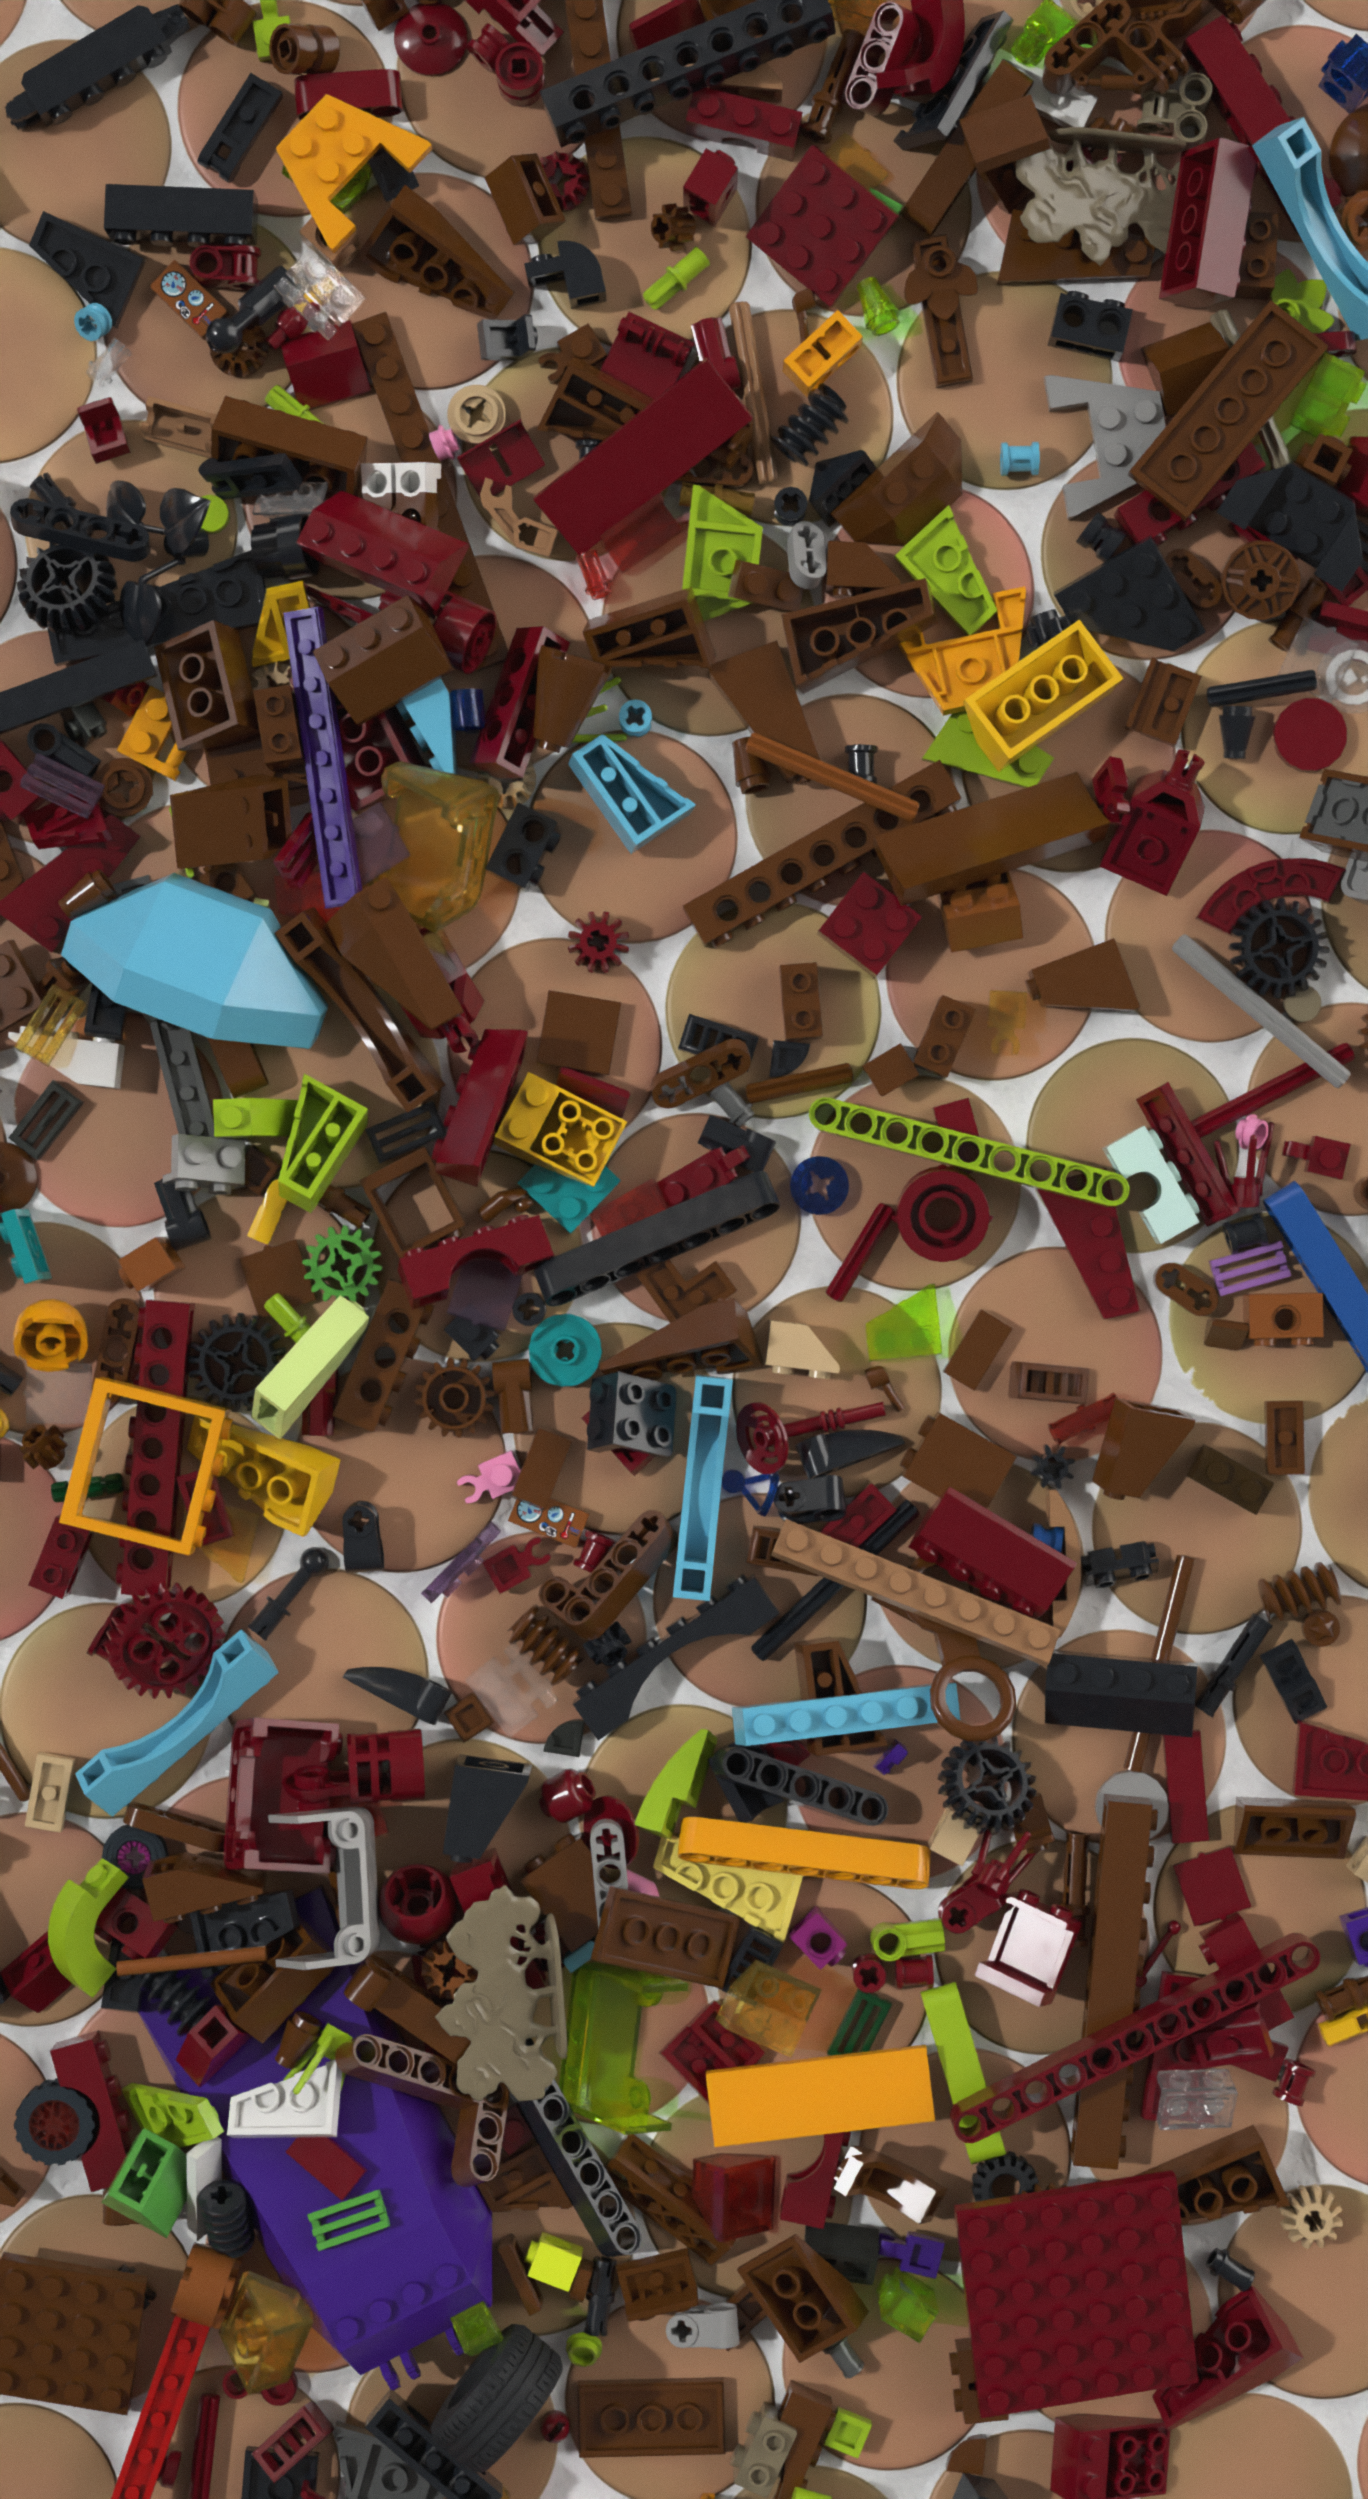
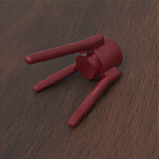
M1273 1122L1268 1123V1136L1261 1149L1256 1177L1254 1176L1257 1151V1137L1255 1135H1251L1249 1140L1246 1176H1234V1183L1230 1182L1220 1141L1216 1140L1213 1143L1220 1175L1238 1207H1259L1260 1196H1263V1180L1274 1130Z
M987 1828L983 1835L977 1863L971 1871V1874L977 1877L974 1885L980 1892L994 1899H999L1001 1895H1005L1012 1882L1037 1854L1027 1853L1014 1869L1010 1870L1031 1837L1029 1831L1023 1834L1004 1863L992 1859L990 1863L985 1864L992 1837Z

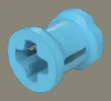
M1007 442L1001 443V476H1007L1009 472L1039 474V442H1032L1031 446H1009Z
M638 699L630 700L621 707L619 721L623 732L630 737H642L651 729L652 712L644 701ZM633 711L636 715L641 712L643 713V724L641 726H638L635 722L631 725L628 724L630 712Z

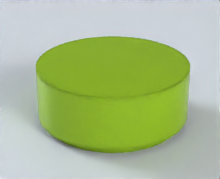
M202 496L210 500L211 503L201 528L208 534L219 533L229 523L230 510L227 504L218 496Z

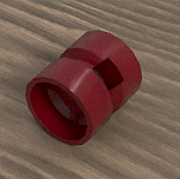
M516 42L508 44L500 51L495 63L500 94L506 102L513 106H530L540 99V91L545 88L541 55L534 47L527 43Z

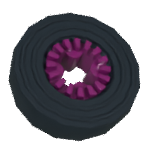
M123 1825L111 1833L103 1846L102 1852L103 1859L119 1868L129 1877L121 1887L131 1890L144 1888L142 1878L149 1861L169 1856L166 1841L162 1836L129 1825ZM133 1847H138V1852L145 1855V1858L139 1861L138 1866L133 1865L132 1859L126 1858V1854L130 1853Z

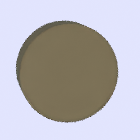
M1296 986L1295 996L1289 997L1288 994H1285L1283 1010L1287 1017L1295 1022L1312 1020L1321 1009V997L1311 986L1305 991Z

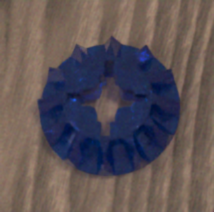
M815 1156L804 1160L796 1167L791 1177L790 1190L794 1201L801 1209L811 1214L824 1215L835 1211L843 1204L848 1194L849 1181L845 1170L838 1162L828 1157ZM811 1171L820 1179H828L833 1176L834 1179L825 1187L828 1200L821 1196L819 1192L805 1194L809 1187L813 1185Z

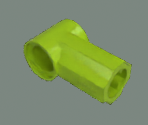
M941 1918L895 1924L882 1922L877 1924L870 1933L872 1948L879 1958L885 1961H895L903 1956L945 1951V1937ZM888 1933L897 1935V1943L893 1948L886 1950L879 1947V1941L883 1935Z

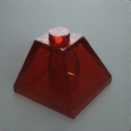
M716 2153L693 2159L692 2197L716 2241L726 2242L773 2230L776 2156Z

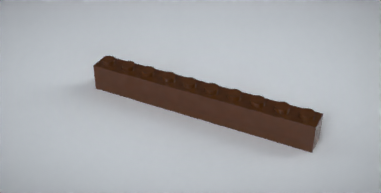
M1104 1794L1081 2039L1140 2009V1991L1135 1990L1136 1976L1142 1977L1144 1956L1139 1954L1140 1940L1145 1941L1147 1936V1918H1142L1143 1904H1149L1151 1895V1884L1146 1882L1147 1867H1153L1154 1846L1149 1845L1150 1831H1156L1158 1811L1157 1809H1152L1153 1805L1147 1797ZM1137 2030L1128 2034L1126 2043H1136ZM1105 2047L1098 2048L1094 2052L1092 2059L1096 2061L1104 2060L1108 2056L1110 2049ZM1133 2063L1076 2092L1070 2156L1074 2166L1118 2170L1119 2158H1125L1126 2136L1121 2135L1122 2122H1128L1130 2101L1125 2099L1126 2085L1131 2086L1133 2082Z

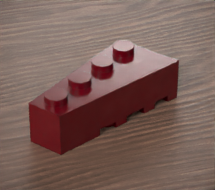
M496 1848L485 1851L480 1859L473 1858L472 1863H455L449 1876L463 1908V1916L474 1902L489 1900L491 1892L495 1889H500L506 1885L513 1893ZM524 1925L516 1926L517 1931L526 1933ZM515 1936L511 1937L510 1944L516 1950L530 1951V1947L524 1948L525 1940ZM519 1957L517 1964L522 1965L525 1963L527 1957ZM534 1958L525 1970V1981L527 1986L532 1989L545 1988L549 1985L539 1958Z

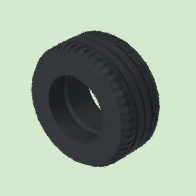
M509 2325L498 2334L500 2338L488 2344L452 2389L431 2425L433 2440L471 2472L482 2473L488 2470L509 2450L538 2414L561 2376L563 2365L560 2355L553 2349H550L549 2345L541 2341L525 2325Z

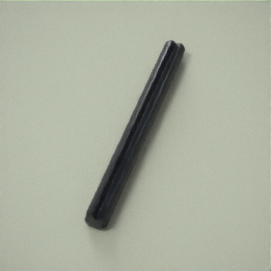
M903 1501L896 1508L897 1510L857 1548L878 1555L919 1516V1510L911 1501ZM823 1577L751 1646L752 1652L761 1661H766L845 1585Z

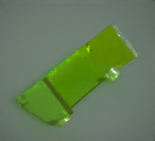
M584 1963L573 1972L566 2023L567 2057L562 2059L559 2088L573 2112L624 2135L671 2131L672 2123L649 2113L651 2102L650 2090L642 2079L634 2076L642 2006L654 2007L658 2005L664 1992L688 1991L689 1983L671 1977L602 1963Z

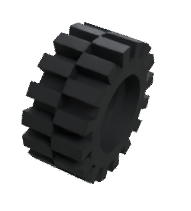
M1008 2151V2155L986 2160L983 2164L978 2163L976 2166L977 2172L976 2174L973 2173L972 2191L975 2201L995 2199L996 2197L992 2193V2184L997 2177L1004 2174L1012 2175L1019 2181L1020 2189L1017 2195L1022 2194V2190L1028 2193L1035 2192V2183L1038 2185L1039 2181L1031 2164L1027 2163L1026 2158L1021 2155L1017 2157L1015 2152Z

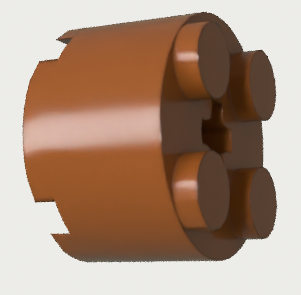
M194 2242L170 2314L219 2330L244 2257L232 2258L225 2253L214 2250L209 2245Z

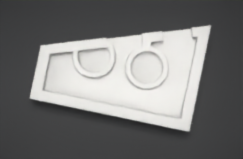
M335 2059L326 2062L325 2066L315 2069L308 2082L297 2095L293 2093V2088L304 2071L294 2074L295 2077L276 2084L269 2083L231 2097L227 2135L232 2138L337 2137L342 2072L337 2067Z

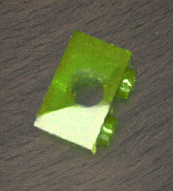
M896 2266L891 2275H884L876 2290L881 2320L920 2344L939 2313L933 2288L909 2273L900 2271V2268Z

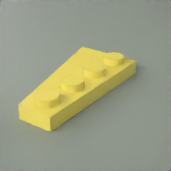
M673 1833L671 1840L663 1837L660 1838L653 1863L654 1869L711 1899L713 1903L737 1914L746 1922L770 1933L779 1941L785 1942L803 1876L685 1861L678 1858L680 1834Z

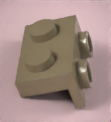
M763 2402L759 2412H752L745 2432L749 2433L744 2445L738 2444L736 2446L730 2465L733 2466L734 2484L766 2498L769 2496L797 2436V2430L778 2420L777 2407Z

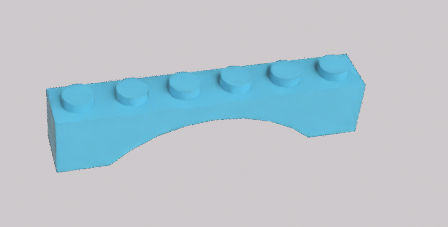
M1302 117L1279 125L1254 143L1252 147L1350 331L1355 332L1356 341L1368 339V262L1351 243L1333 211L1324 185L1321 149L1305 118Z
M696 1374L673 1589L674 1598L710 1601L732 1378Z
M239 1630L214 1652L210 1669L202 1686L177 1716L141 1739L121 1746L102 1749L75 1773L84 1795L113 1817L279 1673L269 1653L245 1631Z
M948 1682L945 1691L946 1703L950 1712L958 1720H961L957 1684ZM932 1683L852 1695L732 1707L735 1744L751 1746L938 1723L930 1704V1688Z

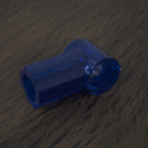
M467 688L450 691L452 730L465 731L466 734L479 733V730L485 728V716L487 713L484 706L483 690Z

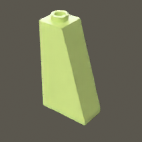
M340 1295L255 1388L251 1418L278 1439L284 1436L366 1333L369 1316H367L366 1311L360 1304L352 1300L348 1301Z

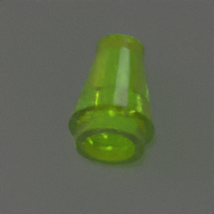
M876 277L862 280L857 284L856 288L860 296L866 329L871 330L874 336H881L893 331L900 323L898 319L899 310L881 288Z

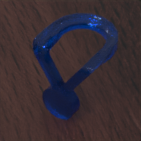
M730 1469L723 1473L721 1485L729 1493L741 1491L757 1514L765 1517L777 1491L779 1474L776 1472L744 1478L740 1471ZM770 1480L765 1501L760 1506L744 1485Z

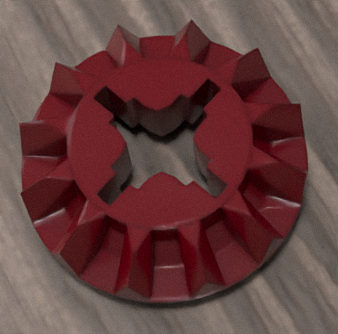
M555 151L551 155L541 157L540 162L548 180L555 179L556 168H560V172L563 173L565 178L570 177V181L564 184V195H560V190L557 189L556 184H550L561 211L572 210L581 204L589 190V175L583 161L574 157L571 152L566 154Z

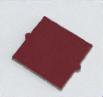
M1230 1845L1205 1854L1200 1851L1197 1857L1173 1865L1194 1927L1218 1918L1226 1920L1227 1915L1252 1907Z

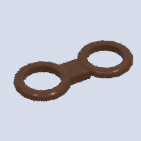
M918 1557L908 1568L923 1574L924 1571L941 1566L936 1563L926 1562ZM967 1582L971 1594L986 1599L981 1594L980 1589ZM906 1610L909 1618L921 1629L934 1634L942 1667L935 1674L930 1688V1704L938 1724L950 1735L967 1742L987 1741L1000 1735L1011 1723L1016 1709L1015 1688L1008 1674L995 1662L980 1656L976 1638ZM962 1672H977L985 1675L995 1684L1000 1694V1708L993 1721L984 1725L971 1726L959 1721L950 1712L946 1703L945 1691L948 1682L953 1676Z

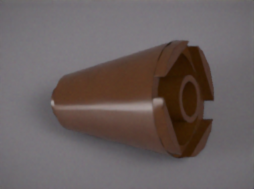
M541 645L538 657L533 737L540 740L538 747L560 753L561 746L570 747L610 676L611 666Z

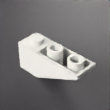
M20 1026V1033L9 1032L8 1038L77 1084L114 1089L121 1088L125 1045L115 1043L114 1039L93 1037V1041L78 1039V1032L57 1030L56 1037L43 1036V1029Z

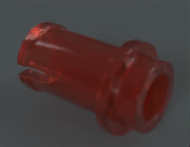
M589 550L582 553V557L578 555L575 559L587 585L585 588L586 595H590L592 600L602 599L610 595L613 582L612 579H607L598 551Z

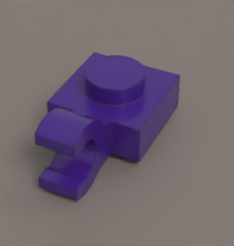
M912 2231L907 2232L905 2241L889 2234L879 2233L878 2254L900 2259V2271L936 2279L945 2242L941 2238Z

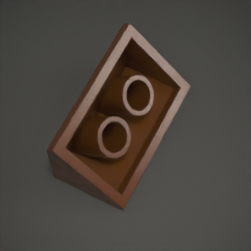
M1236 1797L1234 1854L1344 1859L1355 1822L1356 1811L1346 1801Z

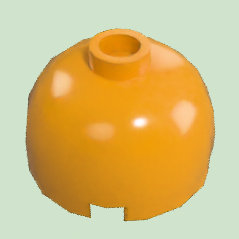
M43 1299L30 1304L18 1316L14 1326L13 1345L15 1355L18 1359L20 1355L23 1359L27 1360V1366L34 1370L53 1372L69 1368V1362L77 1358L79 1362L84 1358L88 1349V1335L84 1318L74 1306L66 1301Z

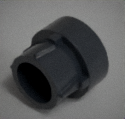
M307 513L280 516L279 518L270 519V522L253 526L254 528L251 532V551L255 567L261 576H267V578L284 577L285 579H298L318 574L320 562L311 559L296 543L309 518Z

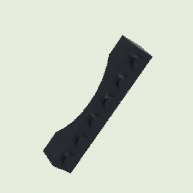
M744 1574L738 1576L726 1585L728 1589L726 1594L718 1599L714 1595L710 1596V1601H703L696 1606L698 1610L696 1615L688 1620L684 1616L678 1618L665 1628L668 1632L666 1636L658 1641L654 1637L648 1639L635 1649L638 1653L636 1657L627 1663L623 1659L617 1664L610 1666L605 1670L608 1674L606 1678L597 1684L592 1679L575 1691L578 1697L574 1699L573 1706L598 1741L629 1719L633 1702L642 1684L655 1667L671 1653L691 1642L710 1636L725 1634L750 1635L780 1614L778 1608L754 1574L748 1578Z

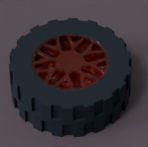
M58 2078L52 2081L48 2079L39 2086L32 2088L17 2108L15 2114L17 2118L14 2121V2129H16L17 2133L15 2137L17 2142H20L24 2153H28L34 2161L44 2162V2165L50 2166L52 2164H58V2166L65 2165L70 2160L72 2162L78 2159L96 2136L95 2133L99 2128V2113L95 2104L87 2095L73 2088L60 2087Z

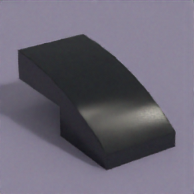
M1293 1639L1259 1655L1295 1724L1298 1723V1720L1302 1721L1327 1708L1318 1685L1310 1674Z

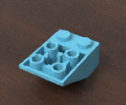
M439 679L395 706L404 721L412 718L415 723L409 729L423 753L431 750L434 755L429 762L441 783L444 784L449 781L453 789H455L459 785L454 703L444 683Z

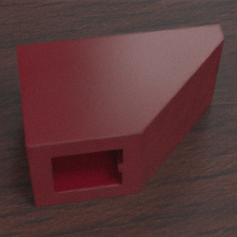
M215 2005L188 2032L176 2061L197 2086L202 2087L252 2036L232 2021L224 2006Z

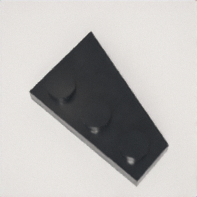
M293 1889L263 1893L258 1895L259 1898L256 1901L238 1905L236 1901L222 1904L220 1910L208 1914H201L200 1910L190 1912L198 1953L264 1946L298 1927L300 1922ZM229 1965L201 1968L203 1980Z

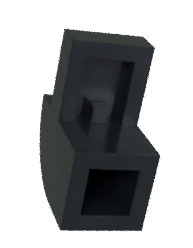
M568 240L557 241L559 256L552 257V254H541L531 258V262L524 263L529 288L565 280L571 309L607 301L600 264L595 255L580 243Z

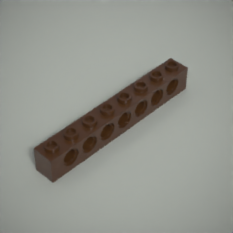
M941 760L934 762L889 788V790L908 798L916 793L923 794L928 798L929 808L925 811L917 812L913 821H907L896 816L897 826L894 829L885 830L877 822V816L885 811L864 802L683 905V910L704 947L712 943L713 947L717 948L734 938L731 932L743 925L746 930L757 926L766 920L763 915L774 907H776L778 912L785 910L797 902L795 896L806 889L809 890L810 894L822 889L829 884L827 877L840 871L842 876L852 872L862 865L859 859L872 852L874 858L878 857L873 846L875 836L931 819L934 816L937 817L956 811L955 805L960 802L962 797ZM850 830H859L864 834L866 842L860 848H852L846 843L845 834ZM819 848H827L833 853L834 861L828 866H819L813 859L814 851ZM787 866H795L801 871L802 879L797 884H787L781 878V871ZM755 884L765 885L770 891L769 899L763 903L754 902L749 896L750 888ZM724 902L733 903L738 909L737 917L732 921L720 919L717 915V908L720 904Z

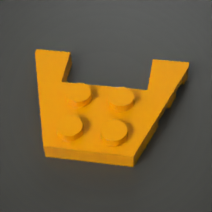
M326 94L279 143L276 151L305 202L316 226L319 228L329 250L334 254L357 230L356 226L330 202L380 148L386 150L409 173L414 170L433 148L428 140Z
M1025 586L992 594V600L997 609L996 617L999 629L931 644H925L923 632L898 644V647L943 716L966 711L963 701L1019 662L1026 598Z

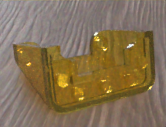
M399 761L386 767L381 778L383 793L391 798L398 797L390 852L380 859H376L370 865L367 873L369 878L367 887L387 877L413 921L435 933L471 912L481 898L499 791L496 787L482 780Z

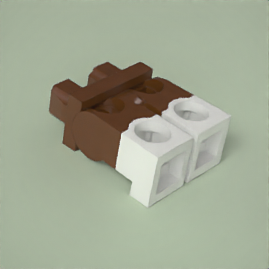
M440 463L361 464L362 496L364 500L439 531V528H437L439 518L437 479H441Z

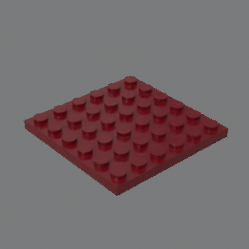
M1173 2170L954 2205L978 2411L981 2418L1198 2383L1177 2179Z

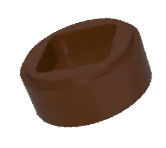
M1315 1609L1313 1613L1305 1615L1301 1624V1630L1308 1642L1318 1647H1325L1337 1640L1340 1634V1623L1331 1612L1325 1609Z

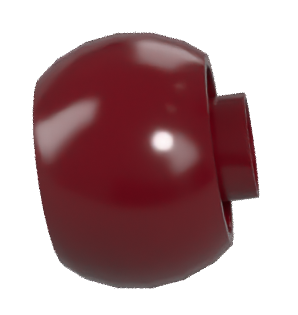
M424 1863L407 1864L392 1872L384 1881L378 1896V1912L382 1924L393 1937L408 1944H427L443 1936L452 1926L458 1909V1897L450 1878L439 1868ZM401 1900H402V1904H401L402 1911H401V1909H400L399 1906H398V1904H399V1902H400ZM416 1909H426V1912L424 1914H412Z

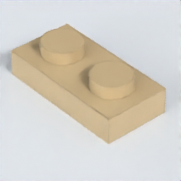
M43 1752L37 1754L25 1827L59 1833L63 1831L76 1758Z

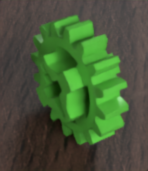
M343 1225L341 1234H337L334 1227L328 1228L329 1237L327 1238L317 1234L315 1238L319 1245L317 1247L307 1245L306 1250L313 1254L312 1258L302 1260V1264L311 1266V1272L305 1274L304 1279H314L316 1282L312 1286L311 1291L324 1290L322 1299L324 1301H328L332 1295L336 1296V1299L341 1295L344 1298L348 1296L350 1300L358 1302L357 1293L359 1292L368 1297L371 1293L367 1285L369 1283L378 1285L380 1282L373 1276L374 1271L383 1270V1266L375 1264V1259L382 1255L381 1251L372 1252L370 1249L375 1240L370 1238L363 1241L361 1239L363 1230L358 1229L354 1235H350L349 1226ZM343 1240L355 1243L363 1252L352 1253L346 1249ZM329 1245L330 1255L326 1263L319 1266L320 1256ZM342 1255L344 1260L350 1259L352 1262V1266L347 1268L348 1274L344 1276L342 1271L334 1269V1264L339 1262L338 1256ZM367 1264L366 1274L357 1285L355 1276L359 1268ZM332 1277L340 1281L343 1290L331 1287L323 1278Z

